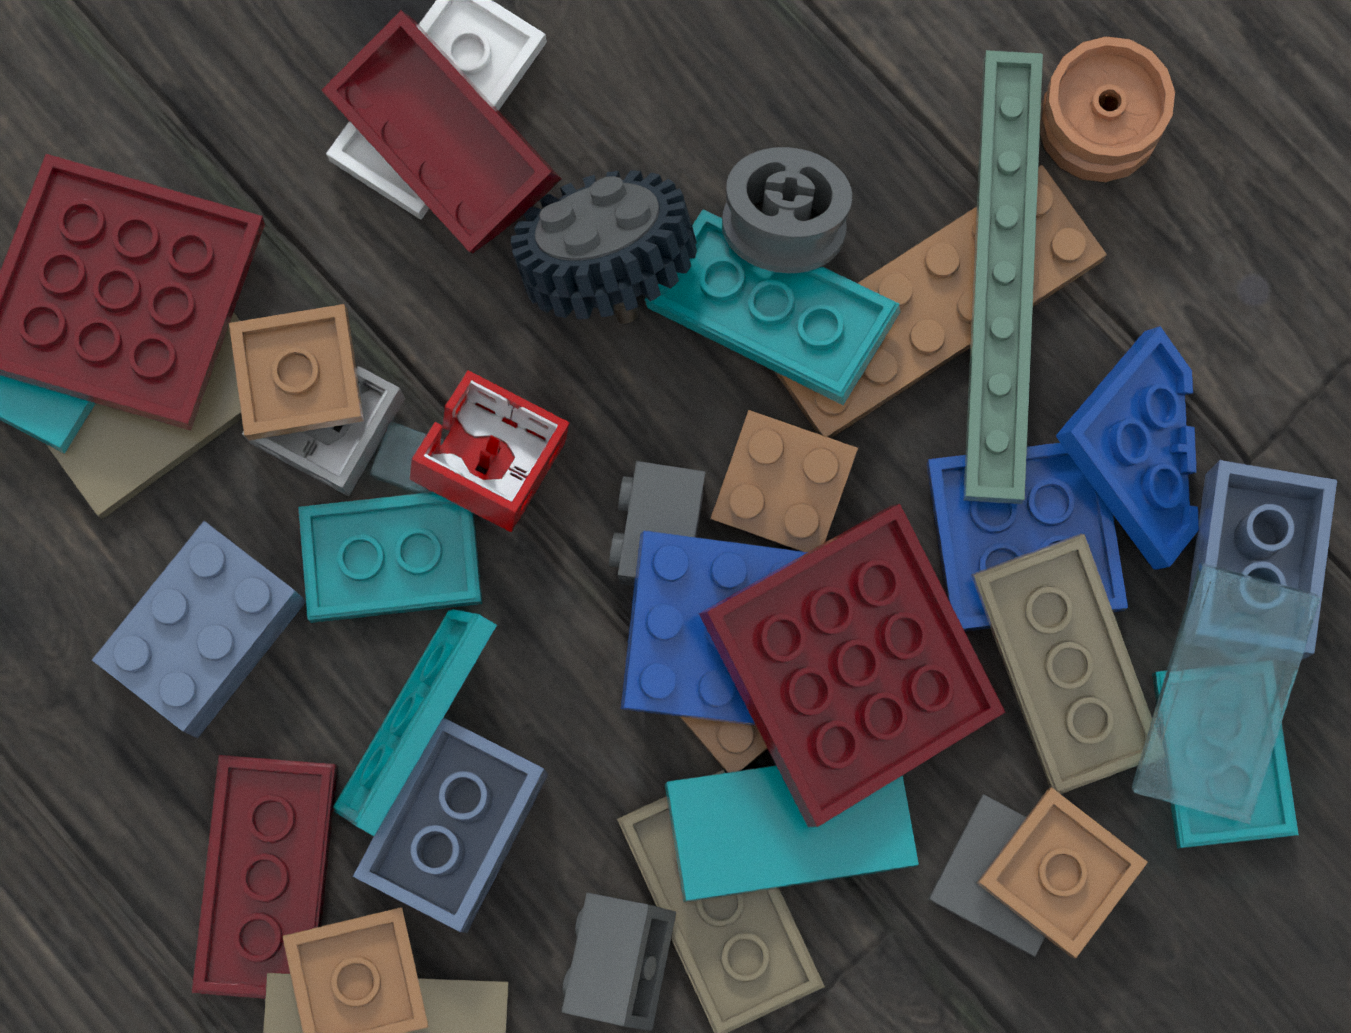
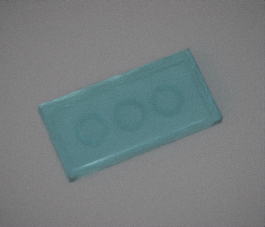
M1199 563L1132 783L1134 793L1250 824L1319 605L1320 597L1317 594Z

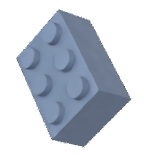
M1219 460L1205 474L1199 530L1196 538L1182 643L1297 663L1315 653L1337 480Z
M203 521L92 661L180 730L199 738L303 607L306 600L207 522Z
M443 717L373 837L353 877L459 932L467 933L549 774L544 768Z

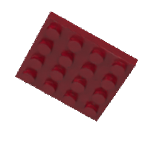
M45 154L0 270V375L191 431L265 226L263 216Z
M900 504L882 510L699 613L808 827H819L1005 713Z

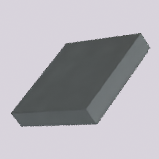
M983 794L980 796L927 900L1035 957L1045 936L977 884L978 880L1026 817Z

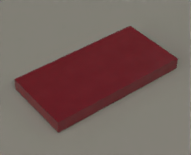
M219 755L192 993L266 999L267 973L290 974L282 936L321 927L338 771L336 764Z

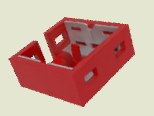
M468 370L445 405L443 425L437 422L433 424L412 457L409 480L512 532L563 448L570 422ZM442 428L450 432L441 445ZM478 466H481L488 471L484 475L476 469Z

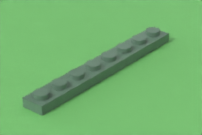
M986 50L983 60L963 501L1022 504L1025 500L1043 54Z

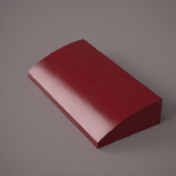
M402 10L322 89L323 93L470 253H474L503 232L562 180L423 28Z

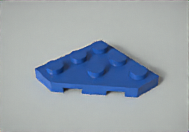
M1161 326L1143 332L1056 435L1059 442L1154 570L1170 567L1199 530L1198 507L1190 506L1188 475L1196 473L1195 427L1186 426L1185 395L1193 393L1192 370Z

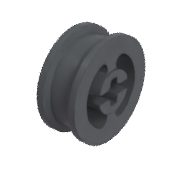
M775 147L751 153L741 159L728 176L726 185L727 202L722 215L723 235L730 248L738 256L750 264L768 271L801 273L822 267L834 259L843 247L847 229L846 219L852 204L850 183L835 164L807 150ZM763 201L762 211L755 208L754 204ZM811 210H815L820 216L810 219Z

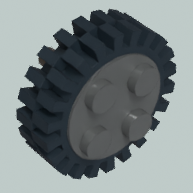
M630 170L626 178L622 180L619 171L607 172L606 177L597 181L595 175L583 178L585 184L583 188L576 190L572 183L560 187L562 197L559 199L551 194L541 198L540 202L543 209L530 207L524 213L526 221H518L514 228L516 235L511 236V246L529 299L533 304L537 302L539 309L546 313L554 309L556 316L567 318L574 309L577 319H589L593 308H598L601 317L612 316L615 313L619 323L633 322L639 315L636 297L643 294L649 301H652L661 296L658 284L672 288L679 282L677 273L686 274L691 267L690 259L696 257L697 249L695 244H697L683 193L680 188L676 189L675 183L670 179L662 182L659 174L651 172L643 179L641 171Z

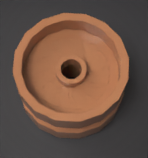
M1102 37L1078 45L1060 61L1050 79L1047 92L1041 103L1040 135L1046 152L1061 169L1083 180L1108 182L1131 175L1147 163L1173 116L1175 91L1168 69L1153 51L1130 39Z

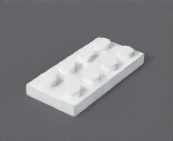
M436 0L419 23L423 30L498 110L547 43L545 33L492 0ZM349 121L326 153L329 161L421 220L429 207Z

